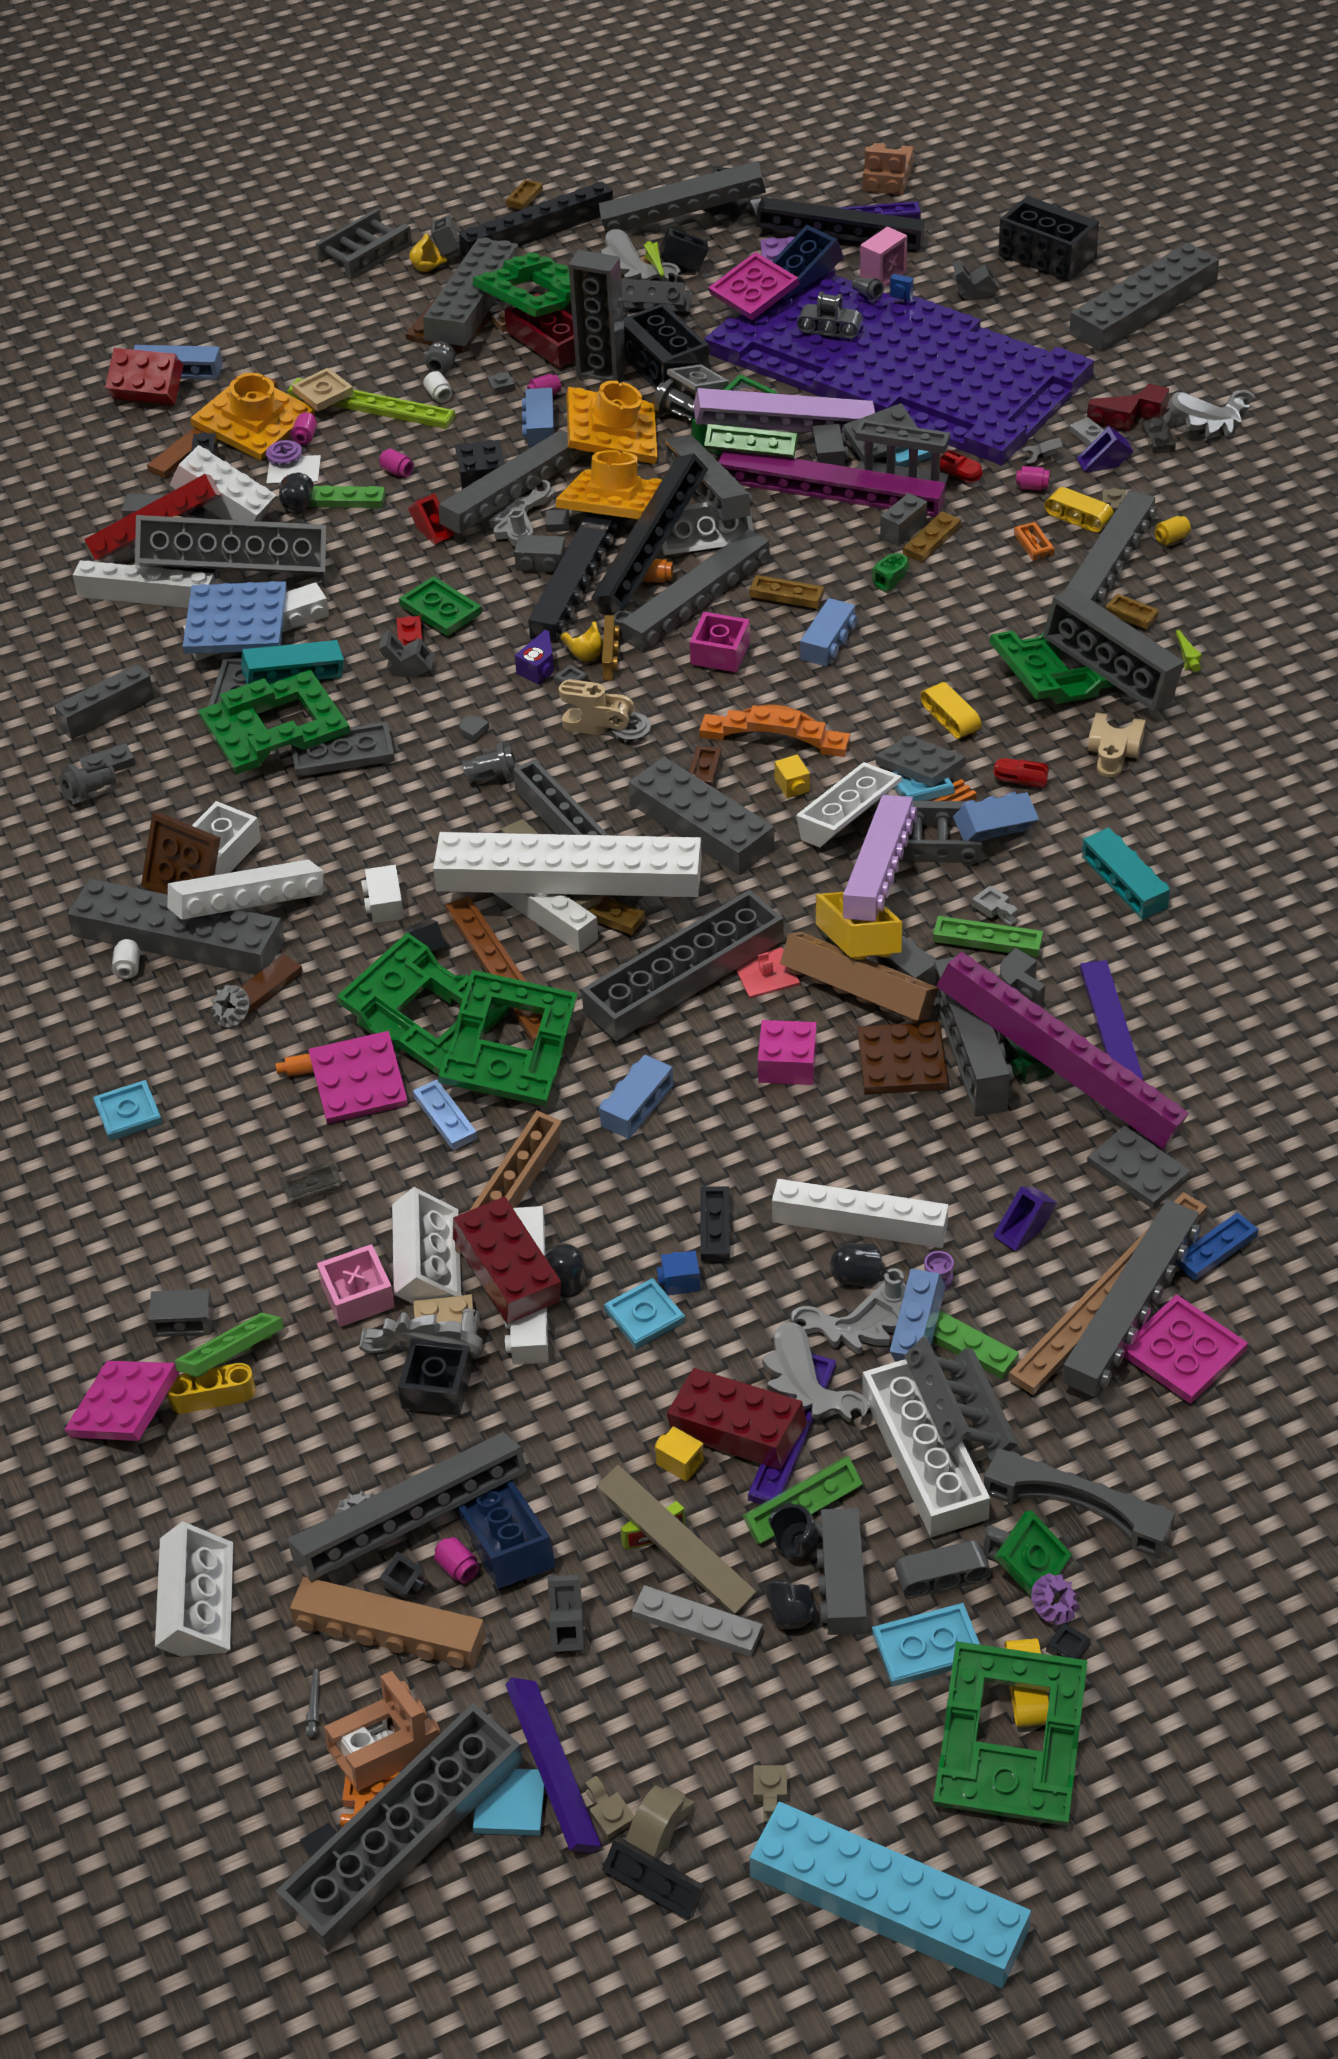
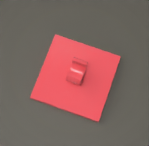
M782 947L765 951L736 969L749 999L800 985L797 975L789 972V967L780 964L784 951Z

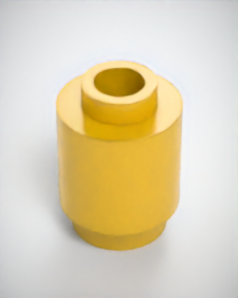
M1185 516L1172 517L1156 525L1155 538L1161 544L1169 545L1185 538L1191 532V525Z

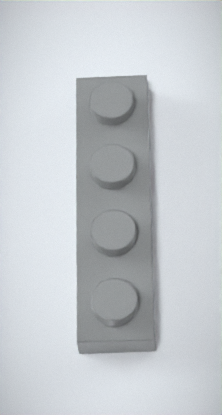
M645 1585L632 1610V1617L749 1657H752L763 1632V1624Z

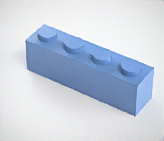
M135 345L133 349L176 354L183 364L181 379L218 380L223 365L220 347Z

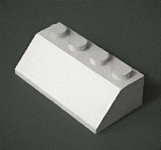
M707 502L688 504L662 546L663 555L724 547L749 529L754 532L752 517L750 515L724 521Z
M863 762L796 815L801 840L821 847L871 806L876 804L882 795H887L902 781V776Z
M415 1187L392 1204L394 1295L414 1304L413 1301L461 1296L460 1253L455 1251V1241L453 1240V1217L458 1216V1209Z
M183 1521L160 1538L155 1647L181 1657L227 1653L230 1651L233 1542Z

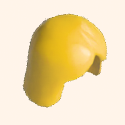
M427 233L424 234L423 238L412 248L409 254L412 265L420 272L432 271L437 266L447 262L445 256H441L438 248Z
M592 622L591 627L577 638H572L566 632L561 636L562 642L582 662L593 661L602 653L603 640L596 622Z

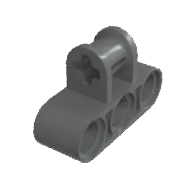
M820 291L817 305L807 304L803 307L797 320V327L805 333L850 339L858 334L863 322V316L857 310L843 308L842 294L834 296Z

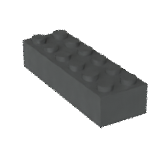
M578 250L569 263L577 377L605 382H619L627 369L620 257Z
M1070 588L1053 597L1043 638L1153 712L1173 702L1185 661L1074 588Z
M662 757L628 782L630 805L680 837L701 838V851L738 875L775 849L773 825L666 757Z
M955 957L934 961L935 987L947 964ZM938 989L935 1004L975 1117L1007 1111L1008 1099H1012L1009 1081L1013 1080V1071L1011 1065L1005 1062V1048L1003 1044L998 1043V1031Z

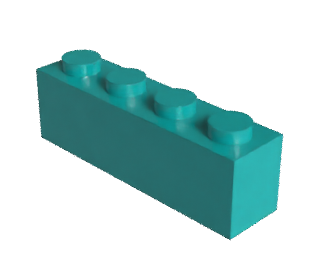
M337 640L242 649L241 668L247 684L264 678L268 684H272L311 670L318 680L341 678L343 674L344 658Z
M1106 828L1083 839L1082 858L1142 920L1168 908L1169 886L1154 874L1152 868L1147 866L1138 857L1137 853L1132 851L1123 842L1119 835H1116L1110 828Z

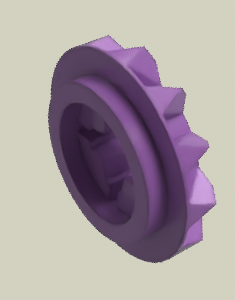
M278 441L267 448V460H270L272 464L278 463L279 466L283 464L289 465L291 462H297V459L302 457V448L300 444L294 441Z
M1049 1573L1040 1577L1034 1583L1031 1593L1032 1603L1037 1613L1045 1621L1055 1625H1062L1063 1622L1067 1623L1075 1618V1612L1080 1607L1076 1601L1079 1594L1074 1593L1071 1588L1072 1582H1066L1062 1574L1052 1575ZM1060 1592L1061 1598L1059 1603L1051 1605L1054 1594Z

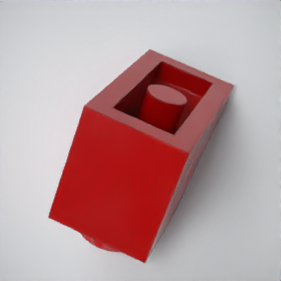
M435 493L415 501L407 507L417 529L434 545L455 535L453 530L439 524L440 502Z

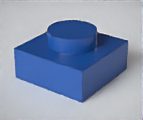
M893 274L890 278V297L910 301L913 297V278Z

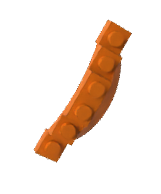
M753 705L751 708L743 711L728 710L726 717L705 714L699 729L700 738L724 741L725 735L740 732L761 731L778 733L805 741L821 749V754L840 757L846 756L850 743V733L826 730L825 722H817L799 710L781 705Z

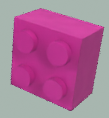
M703 612L689 642L690 664L737 672L750 644V619Z
M761 1021L758 1083L813 1085L817 1046L816 1022Z

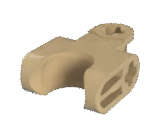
M569 679L562 682L559 686L561 700L578 707L568 709L563 715L562 726L565 730L600 735L605 733L608 728L622 730L627 727L629 723L628 716L633 713L635 707L633 701L627 696L606 694L603 685L593 682Z
M1096 712L1089 735L1087 750L1098 753L1097 772L1100 775L1116 777L1122 772L1125 757L1138 759L1144 738L1146 720L1134 718L1130 726L1119 729L1107 723V714Z

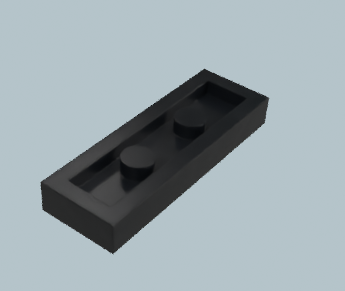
M729 1186L700 1187L701 1261H730Z
M620 1837L613 1840L602 1871L687 1920L694 1916L705 1885Z

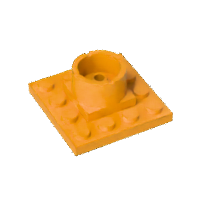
M244 373L237 376L235 380H232L230 386L193 415L190 421L192 426L206 433H216L217 439L262 461L267 457L266 450L270 445L286 440L291 436V430L298 415L304 412L315 415V409L275 388L274 383L268 377H264V375L259 373Z
M607 381L600 385L598 392L568 387L566 400L569 448L594 453L606 450H616L620 453L624 451L636 455L638 461L651 464L656 463L657 441L654 404L642 400L641 393L634 386L624 382Z
M616 450L596 452L594 456L592 455L591 469L582 471L556 498V508L639 519L662 480L658 478L644 480L637 476L638 457L632 453L624 451L620 453Z

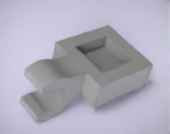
M1057 438L1036 446L1022 448L1020 453L1028 452L1030 454V459L1024 461V465L1035 462L1040 454H1042L1043 458L1056 454L1055 449L1062 447L1061 439Z
M992 886L987 887L972 898V907L990 918L998 915L1006 926H1013L1018 922V919L1013 917L1018 912V909L1010 904L1007 895Z

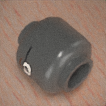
M442 341L434 342L424 357L426 367L431 372L446 373L450 370L455 360V351L448 343Z

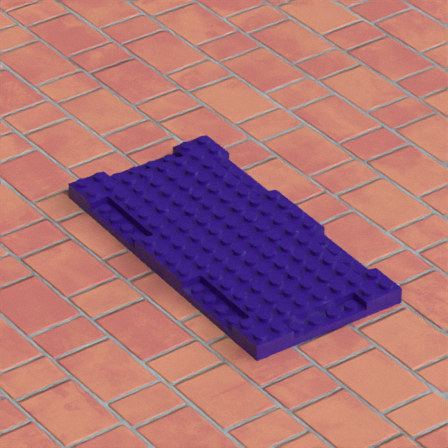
M833 268L829 273L786 300H778L753 320L743 314L739 315L736 319L728 317L704 338V341L710 346L709 355L819 397L873 401L875 413L901 403L918 428L949 432V446L1001 466L1093 376L1094 360L1083 355H1078L1059 347H1055L1049 352L1045 349L1029 345L1026 342L1012 339L1006 335L982 328L980 319L935 304L932 301L918 298L913 295L910 301L890 297V294L883 292L880 298L870 300L852 288V281L836 276V268ZM820 291L834 296L842 294L843 308L857 310L863 316V322L858 334L850 339L802 332L797 327V320L805 305H817Z

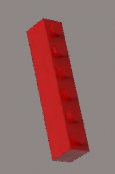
M203 474L84 540L94 559L102 561L135 543L136 515L183 517L222 495L212 476Z

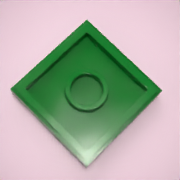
M1032 1510L1024 1512L994 1558L1031 1597L1034 1583L1040 1577L1049 1573L1059 1575L1072 1556V1553Z

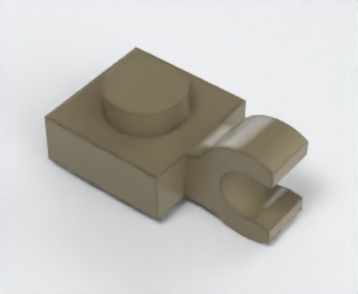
M1117 488L1102 489V502L1110 505L1115 513L1126 496V490Z
M753 1765L754 1802H763L764 1823H768L777 1806V1802H787V1765Z
M597 1776L585 1782L588 1788L586 1794L595 1805L589 1809L590 1816L607 1841L630 1828L634 1815L617 1792L609 1797Z

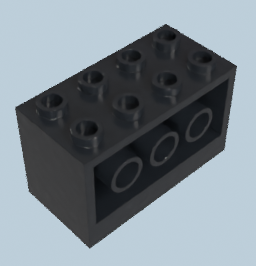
M1026 196L1000 218L998 255L1070 282L1097 258L1099 221Z
M664 303L624 318L626 362L655 390L660 383L670 379L667 375V369L701 364L711 370L709 344Z

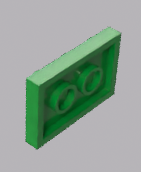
M434 576L399 598L401 607L415 616H420L421 620L446 636H449L482 614V607Z

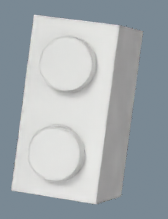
M396 865L365 869L366 880H361L364 896L369 895V898H364L366 914L372 913L373 924L404 919Z

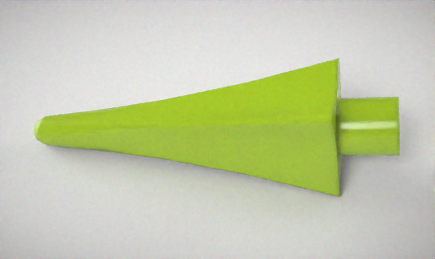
M648 241L643 245L646 249L644 257L655 267L659 275L664 277L658 242L653 244L651 241Z
M1176 630L1175 633L1179 641L1183 661H1185V671L1191 669L1193 672H1198L1201 669L1200 659L1202 654L1192 646L1180 630Z

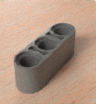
M968 1541L907 1555L900 1558L894 1565L903 1594L908 1598L920 1597L979 1583L991 1575V1568L982 1544L979 1541Z

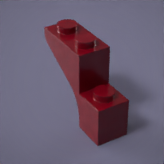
M1148 383L1143 391L1135 395L1091 399L1088 402L1087 417L1098 425L1110 426L1111 428L1129 432L1137 417L1160 421L1168 407L1170 388Z

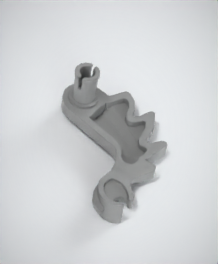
M613 229L606 234V248L601 250V254L620 257L621 274H625L624 279L651 280L659 278L662 281L669 282V276L672 275L675 278V282L678 281L680 269L677 265L661 263L665 274L664 277H661L653 265L646 264L640 259L626 232Z
M1238 390L1233 392L1225 407H1218L1187 393L1176 392L1168 402L1170 410L1163 417V421L1167 425L1170 419H1172L1169 426L1173 427L1181 417L1186 420L1188 430L1196 431L1204 427L1207 438L1215 435L1220 428H1222L1224 435L1229 437L1233 431V426L1238 427L1242 421L1239 412L1247 411L1250 408L1249 404L1255 397L1248 390Z
M542 480L544 491H537V487H534L529 496L518 497L496 511L497 514L489 520L490 528L494 529L495 539H508L510 544L516 547L518 535H534L526 513L532 507L546 504L553 499L555 489H551L548 481Z
M897 1268L888 1269L887 1274L885 1273L884 1275L885 1282L846 1317H832L816 1307L802 1306L792 1311V1323L804 1322L806 1325L802 1328L805 1329L806 1334L824 1333L833 1348H837L840 1342L843 1341L845 1345L857 1354L862 1352L860 1341L872 1345L889 1346L890 1336L886 1332H895L906 1285L903 1283V1272Z
M464 1309L461 1322L443 1321L437 1323V1315L435 1314L423 1315L410 1320L408 1314L402 1312L397 1322L386 1318L383 1330H366L363 1328L359 1348L363 1352L379 1353L389 1350L398 1341L410 1343L411 1339L469 1345L471 1357L474 1358L481 1354L483 1345L482 1338L477 1335L481 1313L476 1311L474 1316L475 1309Z
M790 1322L784 1323L777 1328L774 1335V1351L763 1356L762 1365L765 1370L771 1375L778 1377L767 1383V1389L771 1392L803 1401L804 1410L812 1409L811 1417L813 1419H817L829 1411H836L843 1419L850 1422L852 1418L850 1413L853 1410H857L862 1415L860 1424H862L867 1410L871 1409L869 1400L864 1395L854 1391L836 1392L824 1389L816 1378L805 1329L796 1323Z

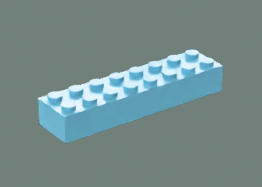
M780 1801L749 1857L750 1877L1002 1989L1029 1932L1031 1910Z

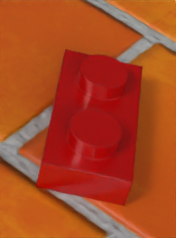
M420 616L397 618L398 639L404 645L419 638L422 640Z

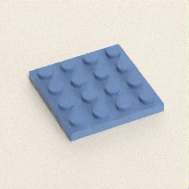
M286 582L192 585L183 640L184 654L242 652V649L281 646L287 593Z

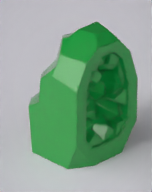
M895 553L877 562L872 568V582L876 588L883 592L893 589L905 577V573L910 568L908 557L901 553Z

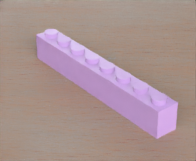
M704 388L697 389L694 401L696 424L812 432V426L839 424L841 433H843L842 428L844 424L875 413L873 401Z
M882 795L843 894L844 919L876 921L879 911L884 910L885 898H888L890 885H893L894 872H898L899 859L902 860L904 847H907L908 835L912 834L913 822L915 823L917 819V807H913V797Z

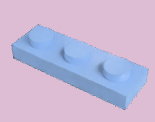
M438 1080L413 1090L414 1099L452 1150L477 1140L476 1130L443 1086L438 1083Z

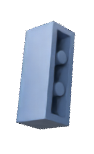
M552 388L526 389V398H522L523 438H527L528 447H533L554 434Z
M828 598L800 640V660L827 667L832 658H836L841 644L846 643L851 629H855L858 616L855 615L854 604Z
M1011 792L1001 798L991 796L980 802L970 800L960 806L961 809L953 816L964 841H981L1025 832L1039 820L1028 792L1021 794Z
M644 1054L638 1063L632 1065L629 1074L623 1081L617 1083L608 1099H604L599 1107L601 1127L630 1139L673 1087V1067Z
M910 1269L890 1348V1353L895 1362L904 1360V1355L922 1337H927L930 1345L932 1344L946 1287L939 1273Z

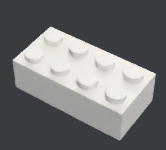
M199 445L178 465L170 483L171 487L177 489L203 474L211 475L222 496L202 507L223 520L261 522L267 515L276 496L265 486L255 482L248 475L241 473L228 462L221 460L209 450Z

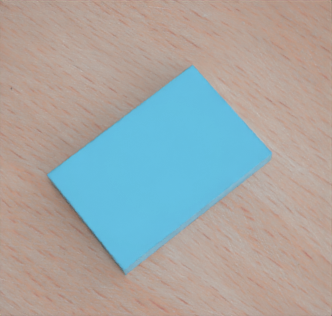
M964 1603L872 1627V1635L892 1687L952 1671L956 1641L980 1645Z

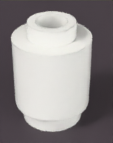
M434 371L425 377L423 385L435 401L445 403L452 397V387L442 373Z
M124 939L119 941L114 948L112 972L120 978H132L138 973L140 949L135 941Z

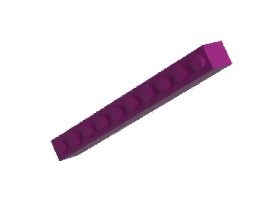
M723 451L718 461L728 470L732 477L736 478L740 485L882 509L891 508L906 494L910 493L927 501V516L936 517L941 512L945 502V482L795 458Z
M960 952L947 964L936 986L1162 1149L1176 1136L1189 1114L1176 1102L1171 1101L1157 1091L1155 1087L1147 1084L1131 1070L1123 1067L1107 1053L1102 1052L1088 1042L1086 1038L1078 1035L1062 1021L1057 1020L1043 1010L1041 1006L1033 1003L1017 989L1002 981L996 974L988 971L972 957Z

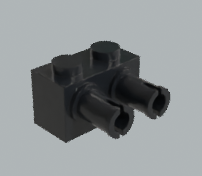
M668 227L659 248L660 258L666 263L681 265L687 271L695 270L699 272L709 250L708 242Z

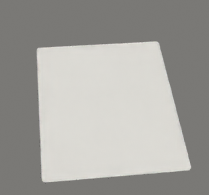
M321 455L302 456L297 459V462H291L289 465L283 464L282 466H279L278 463L272 464L269 460L266 483H281L284 477L297 472L308 475L313 482L318 481Z

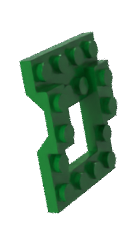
M533 252L505 260L503 268H499L497 271L485 272L483 275L473 277V286L534 317L565 309L571 301L568 267L553 262L549 257H540L539 254ZM532 281L550 290V292L540 296H532L525 289L517 288L515 285Z
M1014 631L995 633L990 636L989 643L1037 700L1050 697L1055 704L1098 697L1101 688L1115 686L1088 667L1069 670L1057 657V654H1061L1062 650L1043 638L1044 632L1039 637L1023 640Z
M311 670L272 684H268L264 678L239 688L231 689L219 694L221 702L198 710L199 718L236 775L261 766L271 751L290 744L305 750L351 733L350 725ZM300 699L314 720L298 727L292 720L267 730L257 714Z
M406 933L337 995V1003L357 1017V1024L371 1034L389 1031L393 1049L397 1053L404 1050L439 1075L445 1054L450 1049L457 1021L437 1039L400 1011L426 987L449 1004L455 1000L461 1005L470 976H455L437 962L429 947L409 933ZM491 1003L483 1036L510 1011V1007Z
M472 970L458 1013L450 1049L445 1054L441 1066L438 1083L546 1107L563 1054L565 1039L578 993ZM491 1003L543 1014L533 1051L482 1040Z
M956 1641L933 1805L1068 1826L1088 1660ZM984 1682L1050 1691L1043 1751L977 1742Z

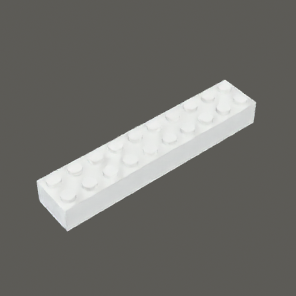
M440 832L433 867L436 891L698 897L702 863L701 838Z

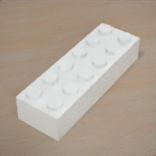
M906 1359L864 1371L863 1395L870 1402V1410L930 1537L988 1520L990 1497L963 1442L952 1452L947 1451Z

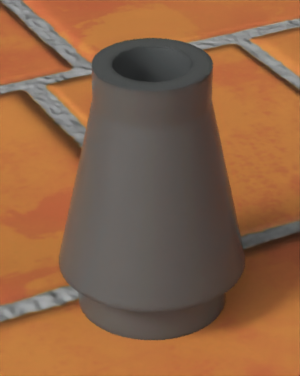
M856 277L852 281V288L870 300L878 299L883 294L884 285L877 278Z

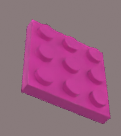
M755 252L708 288L712 296L753 320L797 287L799 280L798 277Z
M389 1031L308 1049L327 1124L408 1105Z
M1176 1294L1138 1329L1134 1343L1132 1345L1127 1344L1124 1349V1358L1191 1404L1247 1351L1248 1342Z
M106 1361L77 1410L73 1413L72 1418L64 1429L70 1438L139 1441L180 1373L176 1370L175 1363Z

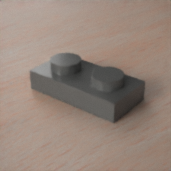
M126 743L80 758L82 769L90 766H99L106 762V768L112 766L116 772L136 765Z

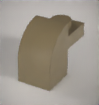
M655 1785L638 1807L626 1841L654 1857L658 1856L669 1848L676 1824L691 1814L695 1802L686 1798L680 1790L668 1787L662 1789Z

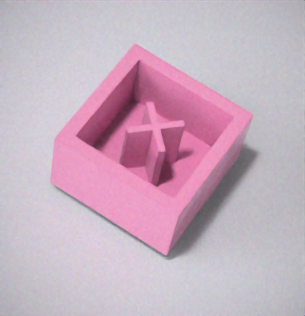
M886 227L860 245V278H877L886 287L890 284V278L893 274L903 275L907 272V235Z
M372 1244L317 1263L321 1286L340 1327L395 1308L392 1286Z

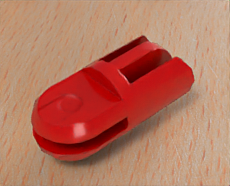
M948 449L940 457V471L967 483H975L983 476L981 464Z
M1002 758L995 762L993 773L1001 781L1043 788L1047 784L1049 766L1046 763Z

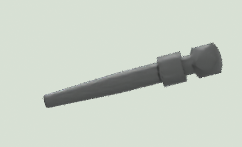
M318 1669L313 1670L309 1712L306 1714L307 1726L305 1734L308 1739L318 1737Z

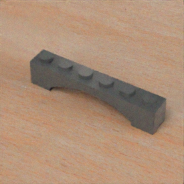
M998 1448L984 1476V1486L991 1497L1013 1504L1016 1499H1050L1084 1508L1117 1527L1131 1541V1549L1158 1559L1161 1558L1173 1531L1175 1512L1168 1510L1166 1507L1143 1501L1132 1494H1124L1110 1489L1102 1483L1088 1481L1074 1473L1055 1469L1044 1462H1036L1022 1457L1014 1451Z

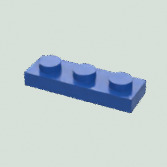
M1237 1212L1190 1245L1184 1261H1178L1176 1266L1196 1281L1258 1236V1228Z

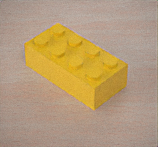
M844 892L816 894V925L850 958L862 960L870 955L890 957L892 953H901L902 921L884 906V910L879 911L876 921L844 919Z

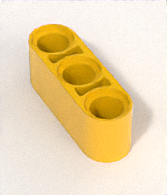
M1059 487L1044 503V508L1049 515L1096 533L1100 532L1114 515L1112 507L1107 503L1065 487Z
M941 682L921 692L920 698L925 709L956 739L981 729L982 725L978 713L947 683Z
M236 1363L211 1368L205 1375L199 1377H192L186 1373L178 1374L167 1396L171 1409L176 1413L184 1414L249 1401L254 1397L256 1387L251 1368L247 1364Z
M1038 1638L1008 1640L1004 1642V1648L1041 1653ZM1009 1685L1016 1728L1046 1726L1049 1704L1047 1691Z

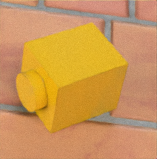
M798 754L774 761L775 781L787 799L810 792V772Z
M674 1426L666 1435H661L655 1444L656 1464L685 1482L689 1480L704 1462L703 1443Z

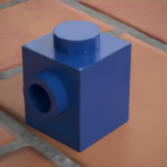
M696 1250L661 1255L662 1267H656L659 1285L664 1284L667 1295L701 1291Z

